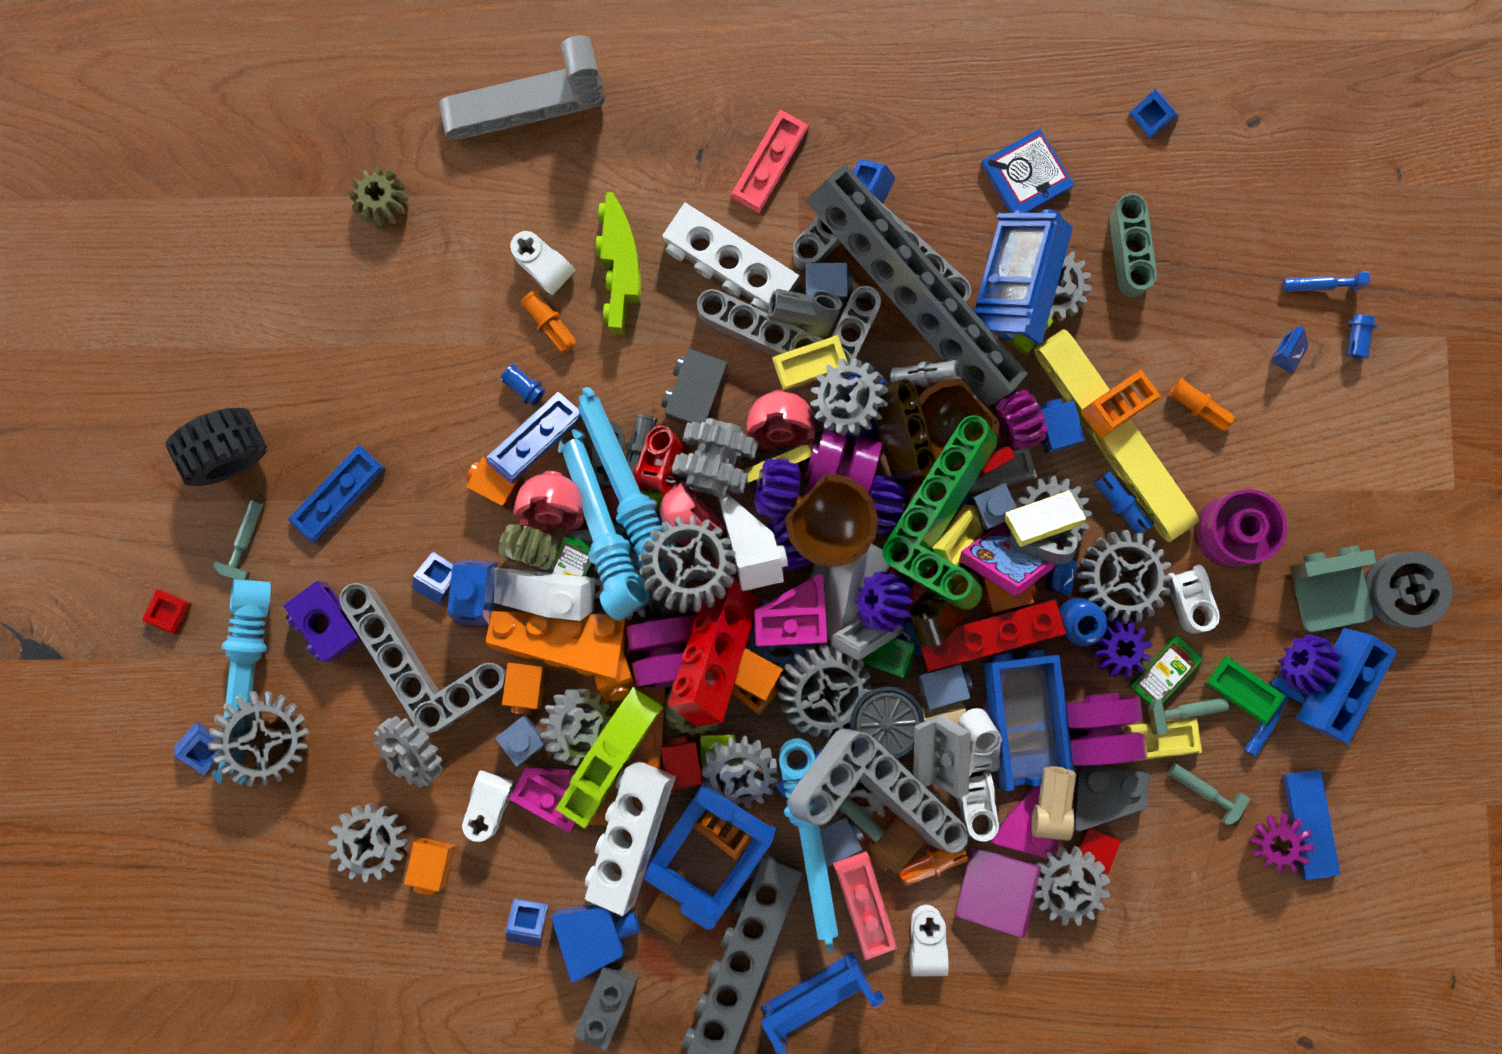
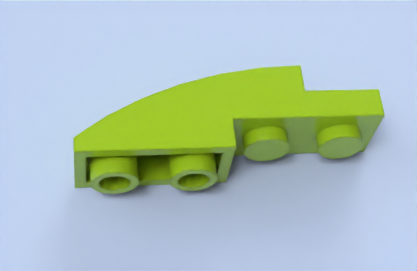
M606 192L605 203L599 204L598 222L603 224L602 236L596 237L595 255L600 257L603 267L613 268V270H607L606 290L611 291L610 303L604 304L603 324H608L611 334L625 335L627 302L641 303L640 264L635 241L625 213L614 193Z
M633 687L582 761L556 810L584 829L589 826L616 782L619 773L629 764L664 705L637 687Z

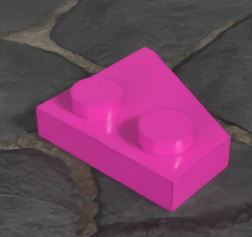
M823 574L812 577L780 597L754 610L756 647L827 643Z
M526 767L508 799L570 833L576 823L557 811L556 807L570 786V781L577 769Z
M1032 786L1026 792L1023 800L1016 804L1007 814L1008 817L999 826L996 836L988 842L1047 858L1046 853L1051 852L1056 857L1060 840L1033 837L1032 813L1034 806L1039 803L1041 786Z

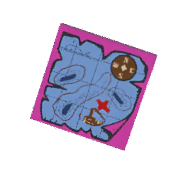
M1000 524L962 550L959 561L1016 597L1055 568L1056 564L1016 551L1009 542L1010 528Z

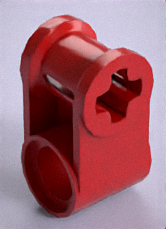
M667 426L654 427L646 436L641 456L633 472L640 491L652 489L658 490L662 495H666L674 485L678 484V475L672 474V466L676 454H687L688 448L687 444Z

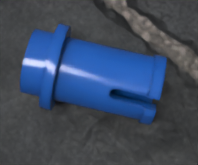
M1356 314L1353 315V320L1349 321L1348 326L1351 327L1348 351L1346 352L1347 357L1357 359L1369 358L1373 329L1377 328V323H1374V316Z
M515 364L510 365L501 376L500 381L520 395L524 404L529 403L532 406L537 404L545 393V389L542 388L540 381L535 382Z

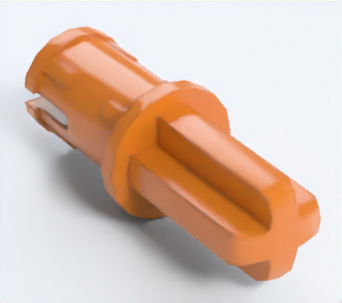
M538 290L528 293L521 300V305L526 308L537 322V329L540 332L544 331L561 353L571 350L576 344V339L559 319L561 316L559 312H554Z
M1182 377L1168 393V396L1191 410L1192 416L1199 415L1221 432L1228 430L1234 422V415L1210 399L1211 394L1207 393L1205 395Z
M964 848L957 853L941 849L933 852L928 850L926 851V856L900 866L898 874L904 886H909L932 875L940 877L941 872L969 860Z

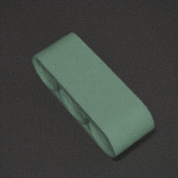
M1130 193L1124 195L1113 207L1109 214V224L1119 290L1129 298H1137L1143 295L1155 283L1157 270L1147 203L1142 196ZM1121 209H1130L1134 213L1135 218H1126ZM1126 241H1134L1139 247V252L1129 250ZM1131 273L1139 274L1143 278V285L1135 284L1131 279Z

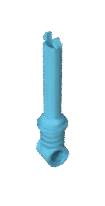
M586 387L582 389L584 395L578 397L580 403L578 409L619 500L616 521L622 524L625 529H628L626 533L628 537H631V544L635 545L633 547L636 553L635 563L636 568L640 572V568L646 566L639 562L640 554L647 553L643 549L644 541H653L650 537L653 529L663 532L661 525H659V518L656 517L657 503L655 500H650L649 496L640 492L599 397H594L595 394L591 388ZM672 543V544H670V545L667 546V547H668V548H670L671 546H675V547H676V544H675V543ZM666 561L658 562L659 568L664 575L670 567L666 566Z
M573 429L574 439L568 442L563 439L559 440L558 453L563 454L571 480L580 491L583 514L593 540L588 558L591 563L596 565L604 588L600 595L601 605L610 617L616 620H623L650 600V590L645 589V581L635 573L632 561L629 558V551L631 549L629 541L615 532L584 441L582 440L586 436L579 430Z
M233 579L230 596V614L234 615V618H229V623H233V626L228 627V631L232 632V635H227V640L222 643L221 648L226 650L225 656L230 660L226 703L230 704L234 710L239 707L236 701V696L238 695L243 697L245 704L251 702L250 692L253 691L255 664L262 658V652H267L264 638L260 637V635L265 633V629H261V626H265L266 621L261 619L268 614L271 592L270 582ZM225 711L224 717L227 718L229 714ZM250 714L242 717L233 726L229 738L235 737V734L242 733L248 729ZM239 748L229 749L237 760L245 763L246 750H239ZM226 761L219 763L218 770H212V775L218 784H221L222 781L220 768ZM245 774L243 775V777L241 778V780L238 782V784H242V783L245 781V779H246V775H245Z
M791 739L780 750L782 779L787 780L783 784L785 789H789L785 792L787 798L790 797L792 791L816 760L812 746L803 739ZM794 750H801L807 755V761L803 766L794 767L787 761L788 754ZM813 799L809 804V812L812 810L814 805ZM787 800L784 815L789 817L792 824L799 827L818 939H825L827 952L834 951L832 938L838 936L820 826L794 817L789 811Z

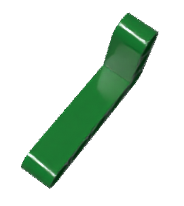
M976 415L968 416L959 423L883 547L885 562L900 575L961 609H970L978 604L982 596L980 584L966 570L933 553L932 548L940 539L997 445V437L985 419ZM984 432L980 439L971 441L974 434ZM965 461L964 466L960 470L952 471L958 462ZM946 491V495L942 500L934 502L935 496L939 492ZM928 520L924 530L916 532L917 525L922 521ZM909 550L908 557L902 562H897L901 552ZM934 566H938L937 574L930 579H926L927 571ZM968 582V588L965 593L955 596V590L958 585Z

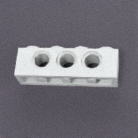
M687 203L682 205L662 235L664 246H666L665 251L679 261L685 258L695 265L693 268L697 273L707 279H711L713 276L723 283L722 288L735 297H739L741 294L752 301L750 303L751 306L768 313L769 301L773 290L782 289L793 292L798 285V274ZM697 239H705L710 243L709 247L703 251L695 250L692 244ZM725 257H733L738 261V264L733 269H725L720 265V262ZM753 275H761L767 282L764 286L757 288L751 286L748 280Z
M636 761L621 770L615 785L619 789L616 800L612 801L605 816V821L609 822L606 832L600 836L596 844L595 853L598 854L595 866H592L585 880V886H588V890L584 900L621 916L635 906L673 788L675 775L640 761ZM633 796L642 802V811L633 805ZM622 829L630 833L632 843L624 839ZM612 862L619 865L622 875L617 874L613 870Z

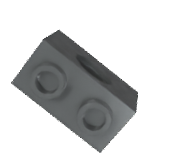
M613 962L604 966L573 1036L606 1051L639 974Z

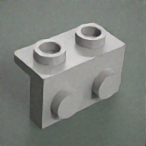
M943 715L916 725L914 728V777L925 787L936 784L956 798L969 794L971 732Z

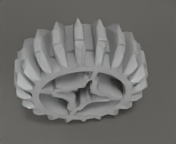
M694 515L690 517L689 524H684L683 519L678 516L675 518V527H672L665 520L661 526L663 533L653 529L650 534L653 541L645 540L643 543V549L647 553L640 554L639 562L646 566L640 568L639 573L641 577L649 578L645 582L644 587L646 590L657 588L653 595L655 601L666 596L665 607L668 609L673 606L674 601L680 603V612L686 611L687 603H692L695 612L700 611L701 600L708 607H712L715 603L713 595L723 599L726 594L723 587H731L733 584V579L729 575L735 574L737 566L730 562L735 559L736 553L732 550H726L731 544L730 538L719 540L722 533L720 527L715 528L712 532L708 530L710 525L708 519L703 521L702 526L696 525V517ZM691 540L689 545L683 548L667 547L677 541ZM703 545L714 556L717 569L711 567L710 562L701 556L700 551ZM694 552L693 566L691 565L690 569H686L684 575L681 576L683 562L685 563V559H690L691 554ZM658 558L666 561V566L675 572L673 583L669 582L662 574ZM706 579L709 581L698 588H684L686 583L691 580L704 582Z
M1128 530L1122 531L1120 538L1115 532L1108 533L1107 541L1102 537L1095 540L1098 550L1091 546L1085 550L1092 560L1081 559L1079 561V565L1087 568V572L1077 573L1078 579H1086L1087 585L1078 588L1079 592L1089 591L1091 596L1086 599L1093 603L1097 602V605L1103 612L1107 609L1106 619L1109 622L1114 621L1117 615L1118 620L1122 624H1127L1130 617L1135 623L1141 622L1142 613L1147 617H1152L1155 614L1152 605L1157 608L1164 606V602L1159 595L1168 596L1171 593L1168 588L1163 586V583L1171 582L1173 579L1172 576L1164 575L1163 570L1170 568L1171 564L1170 562L1161 563L1159 558L1164 556L1165 551L1161 549L1153 552L1152 549L1156 543L1153 539L1148 540L1142 545L1144 539L1142 533L1135 534L1132 539ZM1114 550H1128L1138 555L1141 560L1129 564L1122 557H1117ZM1105 559L1107 561L1105 566L1108 569L1109 576L1107 581L1101 585L1099 573L1102 562ZM1135 570L1130 573V579H1126L1130 583L1114 585L1120 581L1119 576L1122 574L1119 572ZM1148 570L1149 586L1144 595L1145 589L1141 584V577ZM1120 590L1127 598L1132 597L1135 604L1131 606L1121 605L1111 600L1107 595Z
M820 643L817 652L812 647L806 646L807 656L804 658L799 654H794V659L797 661L794 667L785 664V670L789 673V676L779 677V682L784 688L777 692L778 697L783 700L780 703V709L787 713L786 719L790 724H796V728L800 732L804 733L808 730V733L815 738L820 732L824 737L830 738L832 729H835L837 732L843 729V725L846 723L850 726L851 715L855 705L872 688L866 681L870 676L869 672L863 668L864 663L862 660L858 661L833 646L829 649L827 645ZM837 667L844 669L845 673L827 675L823 668ZM810 677L809 682L807 683V685L804 686V684L806 683V681H807L808 678ZM824 688L827 689V692L825 693L822 692ZM810 706L812 708L822 706L826 712L810 713L803 709Z
M251 691V702L245 704L243 697L238 695L236 696L238 708L234 710L228 703L223 705L224 710L229 714L227 718L222 715H215L214 721L222 725V728H210L209 735L220 739L208 743L209 750L213 751L221 750L212 757V761L214 764L226 761L220 768V772L223 775L235 769L232 774L233 782L238 783L245 774L246 786L252 787L255 777H259L260 783L264 787L268 785V775L273 774L276 782H280L282 776L279 770L284 768L289 774L294 772L289 761L292 759L296 762H302V755L295 752V750L308 748V743L298 738L308 735L309 731L306 727H296L302 724L305 718L302 714L291 717L297 710V706L294 703L289 704L283 709L286 702L285 696L280 695L274 703H271V691L264 693L263 701H258L257 692ZM261 711L271 712L280 716L286 722L287 729L279 730L278 727H266ZM250 714L248 729L242 733L235 734V737L229 738L233 726L242 717ZM257 722L263 735H270L268 738L262 739V745H260L261 754L254 741L249 743V740L254 739L256 736ZM283 740H288L282 753L276 759L267 763L269 750L274 745L283 743ZM239 748V750L252 751L256 759V765L240 762L231 754L229 749Z

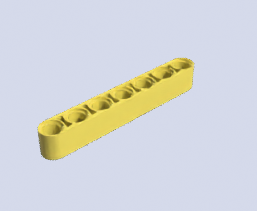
M1063 329L1035 347L1034 354L1038 362L1065 401H1074L1080 422L1129 492H1133L1137 497L1136 502L1154 521L1153 526L1161 537L1167 542H1172L1198 524L1199 517L1131 419L1101 439L1083 417L1081 411L1110 389L1071 334ZM1109 400L1108 402L1119 415V417L1122 416L1120 412L1117 410V408L1114 406V404L1111 402V400Z

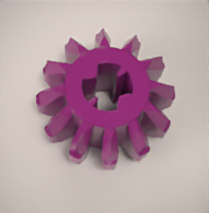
M1024 389L1012 392L996 402L995 415L998 418L1002 434L1006 437L1007 443L1012 445L1014 449H1027L1046 439L1047 425L1044 421L1045 416L1042 414L1041 405L1037 404L1035 397L1032 394L1030 395L1028 391Z
M1287 813L1281 814L1280 823L1276 822L1272 814L1267 815L1266 822L1269 827L1257 822L1255 829L1261 835H1252L1250 838L1251 843L1261 846L1253 851V856H1267L1262 867L1268 869L1272 862L1277 863L1276 872L1281 875L1284 871V864L1288 865L1292 873H1297L1299 868L1296 860L1304 865H1308L1310 858L1303 852L1314 851V844L1304 841L1312 836L1311 830L1305 829L1298 832L1302 820L1297 818L1292 825L1287 824ZM1276 836H1280L1283 841H1291L1287 851H1284L1281 846L1275 847L1273 845L1276 842Z

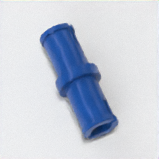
M1111 470L1101 475L1110 485V488L1100 478L1093 483L1112 505L1110 510L1115 515L1119 514L1135 534L1146 532L1137 520L1148 529L1154 525V521L1147 516L1135 501L1137 497L1134 493H1128L1112 474Z

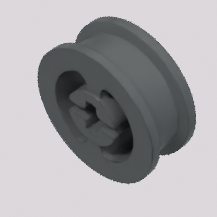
M1420 551L1387 554L1376 561L1377 563L1372 564L1367 571L1365 580L1373 615L1386 625L1398 628L1426 627L1443 617L1451 604L1453 595L1451 577L1445 566L1430 554ZM1403 565L1410 566L1419 573L1392 577L1394 572ZM1410 587V591L1406 592L1405 588ZM1416 603H1422L1419 609L1409 615L1396 607V605H1417Z

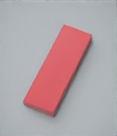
M779 110L732 191L731 199L760 214L808 132L809 125Z
M867 852L833 863L864 961L898 949Z

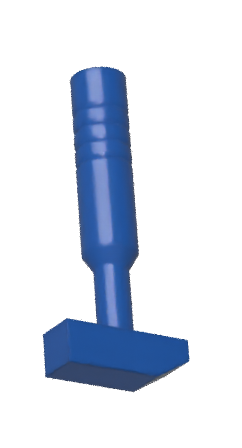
M1358 272L1353 278H1335L1333 276L1284 278L1283 292L1333 290L1336 287L1350 286V291L1364 289L1370 283V272Z
M1278 676L1273 678L1270 685L1286 697L1266 725L1261 723L1258 725L1257 730H1255L1244 751L1254 757L1258 756L1261 748H1263L1279 721L1281 710L1287 700L1290 698L1298 704H1302L1305 700L1301 692H1296L1289 688L1288 684Z

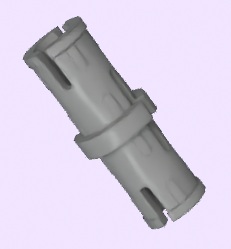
M958 360L940 363L922 361L916 366L894 367L891 370V382L908 379L914 386H921L924 389L940 381L962 380L963 376L962 365Z

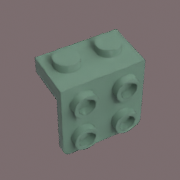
M1359 545L1337 549L1338 556L1327 559L1325 552L1303 556L1304 563L1290 566L1302 623L1306 631L1316 632L1366 622L1373 618V610L1362 566L1377 563L1374 550L1360 552Z

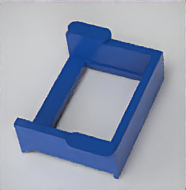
M704 780L649 862L643 879L682 904L680 910L683 915L705 929H712L773 842L775 827L768 826L712 790ZM705 809L721 819L732 823L753 837L714 896L667 867Z
M851 952L763 1004L762 1008L765 1019L760 1021L770 1038L775 1052L787 1054L788 1040L786 1034L858 991L862 990L872 1007L883 1003L885 998L881 990L873 991L870 981L855 955Z

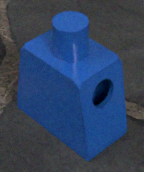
M463 559L452 565L448 615L456 624L489 626L491 612L494 610V570L497 568L498 562Z
M596 904L560 909L551 916L571 983L622 957L626 951L623 938L641 932L635 911L616 917L614 912Z

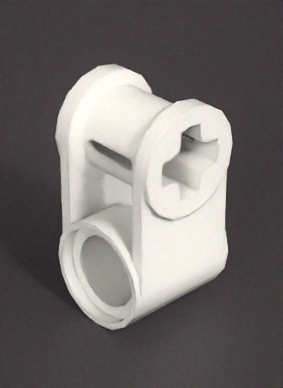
M530 231L519 232L511 240V251L518 264L551 295H554L576 271L562 255L552 250L536 234ZM524 246L528 248L533 247L534 253L530 255L525 252L523 254L521 249Z
M1199 564L1195 565L1191 571L1174 575V573L1166 574L1173 577L1171 582H1166L1165 584L1166 588L1171 591L1169 596L1173 601L1181 627L1192 634L1210 631L1215 628L1220 618L1219 610L1217 609L1209 577L1204 567ZM1192 582V585L1183 586L1184 583ZM1195 608L1200 609L1205 615V622L1202 626L1197 625L1193 620L1192 614Z
M980 708L969 710L962 715L958 725L971 732L969 777L973 772L983 770L996 772L1000 767L999 755L1002 737L984 710Z
M482 770L479 771L471 791L470 802L462 824L463 832L468 839L481 842L496 834L504 810L508 805V798L513 791V780ZM484 816V823L489 825V827L478 833V826L473 824V822Z
M984 771L982 776L969 777V789L981 787L980 790L969 791V794L956 798L960 807L962 823L968 830V836L984 842L993 839L999 830L994 785L989 771ZM978 815H985L989 822L988 829L982 834H976L972 828V822Z
M920 905L914 909L910 920L911 976H948L949 962L945 921L939 911L932 905ZM931 917L934 924L930 925V930L925 931L922 925L926 923V918Z

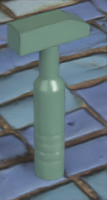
M250 500L233 544L234 552L229 565L215 561L213 567L219 574L232 579H248L250 572L238 569L237 566L242 553L248 548L263 509V504Z
M1218 698L1180 705L1177 709L1164 711L1162 699H1152L1148 709L1152 732L1154 735L1168 733L1166 719L1177 717L1187 719L1225 712L1229 710V703L1226 698Z
M1176 763L1168 771L1169 776L1195 793L1227 809L1221 820L1225 825L1238 821L1250 801V798L1243 793H1237L1233 801L1230 802L1219 795L1215 788Z
M834 770L830 775V782H832L834 778ZM849 797L844 799L839 808L868 834L874 842L879 840L885 831Z

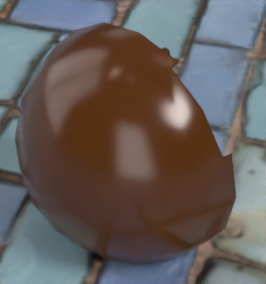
M963 380L940 381L926 389L919 397L936 460L959 423L968 416L976 415L985 419L997 437L1000 427L998 419L977 398ZM984 432L974 434L971 441L980 439ZM965 461L958 462L954 467L964 466Z
M826 474L789 512L785 518V524L789 540L800 555L815 564L836 567L850 564L867 552L876 537L878 516L873 499L862 485L846 476Z

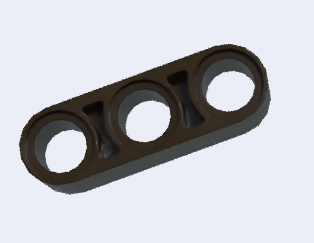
M908 379L885 384L884 386L888 388V392L880 395V398L888 404L886 407H878L877 412L881 414L882 418L881 420H875L891 476L898 484L924 480L935 464L936 458L916 388Z
M961 563L959 567L966 570L980 584L983 594L980 574ZM968 582L958 585L955 590V596L965 593L968 588ZM926 590L910 609L911 621L917 642L923 647H936L942 644L972 608H958Z

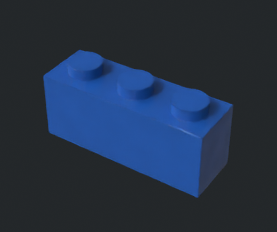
M1343 628L1334 645V649L1342 656L1338 663L1343 670L1334 675L1337 683L1329 682L1326 693L1317 691L1314 696L1308 695L1296 720L1324 736L1349 744L1397 651L1373 635Z

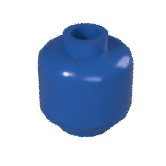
M1075 598L1065 602L1059 609L1066 632L1062 636L1073 644L1079 646L1093 645L1105 634L1107 619L1103 610L1095 603L1087 599Z

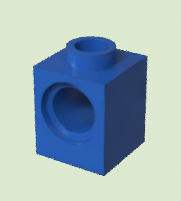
M1062 398L1042 404L1043 409L1041 411L1045 416L1044 421L1047 425L1046 439L1042 440L1045 454L1078 446L1085 441L1074 401L1063 403Z

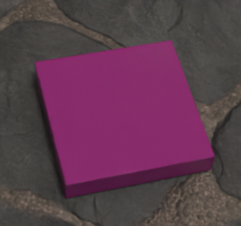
M971 847L955 916L1024 938L1028 928L1041 867L984 849Z

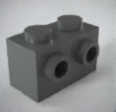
M689 348L685 357L679 356L673 375L677 376V380L673 389L667 388L661 407L666 408L664 412L666 418L684 425L687 422L692 423L693 421L700 424L702 422L705 423L706 419L711 416L728 370L727 362Z

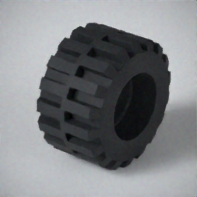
M240 407L220 409L199 416L178 428L165 442L183 483L187 486L210 485L236 476L255 465L268 450L250 411Z

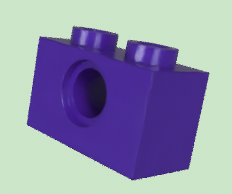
M314 582L283 605L288 612L286 616L287 622L297 633L300 631L308 640L306 648L317 661L321 659L322 662H334L362 641L343 611L338 597L327 582ZM324 614L328 618L329 625L325 632L320 633L316 628V621Z

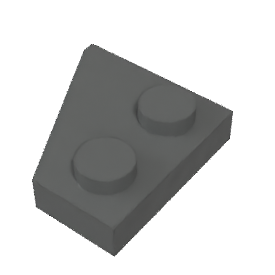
M1077 765L1073 832L1078 833L1147 809L1150 773L1098 765Z

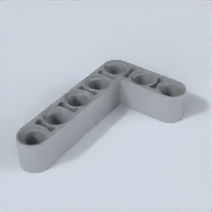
M583 35L573 36L561 43L560 47L566 69L451 95L441 99L438 105L446 137L449 139L468 138L602 105L606 101L590 37Z
M879 201L950 285L959 290L963 300L967 302L971 295V286L968 280ZM818 216L794 242L792 259L794 265L801 271H805L806 263H823L841 244L834 234H828L822 229L824 222ZM806 246L812 247L817 252V255L810 259L804 258L800 255L799 250Z
M860 286L855 289L832 337L838 335L849 366L852 359L857 358L880 308V295L876 289L870 286ZM706 290L701 293L697 300L698 316L703 324L773 357L795 350L802 344L810 345L825 340L811 335L790 323L771 320L768 317V313L719 290ZM863 298L868 299L873 304V309L866 312L861 311L857 308L855 302ZM709 302H717L722 307L721 311L716 315L707 314L703 308ZM740 316H747L752 320L753 324L747 329H739L735 326L734 321ZM848 328L857 331L859 339L855 342H848L843 339L841 332ZM770 330H777L783 335V340L777 344H772L764 336Z
M359 583L349 584L342 589L339 602L343 611L414 725H418L425 733L438 732L447 728L504 691L507 669L499 663H484L439 691L377 591L373 587ZM362 590L366 595V602L363 607L357 609L353 604V597L358 591ZM380 619L384 624V632L379 638H375L371 633V626L375 620ZM395 648L399 649L403 655L402 663L396 668L389 661V655ZM491 668L495 669L500 677L499 683L495 688H489L484 682V675ZM414 677L421 683V691L416 697L411 696L407 690L409 680ZM459 688L466 689L470 695V700L465 707H460L455 702V693ZM430 707L436 708L440 714V720L435 726L429 725L425 719V713Z
M849 729L837 731L792 791L788 800L789 811L794 817L815 825H822L832 818L859 780L931 847L957 853L968 842L969 834L966 826L880 743L864 732ZM855 741V749L851 752L852 743ZM878 764V771L875 775V768ZM834 770V778L832 782H830V775ZM813 799L814 805L812 810L809 812V804Z

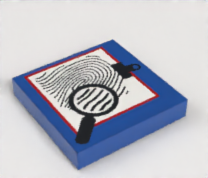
M1041 129L1034 131L981 162L982 168L1009 213L1016 209L1031 212L1071 190L1074 186Z

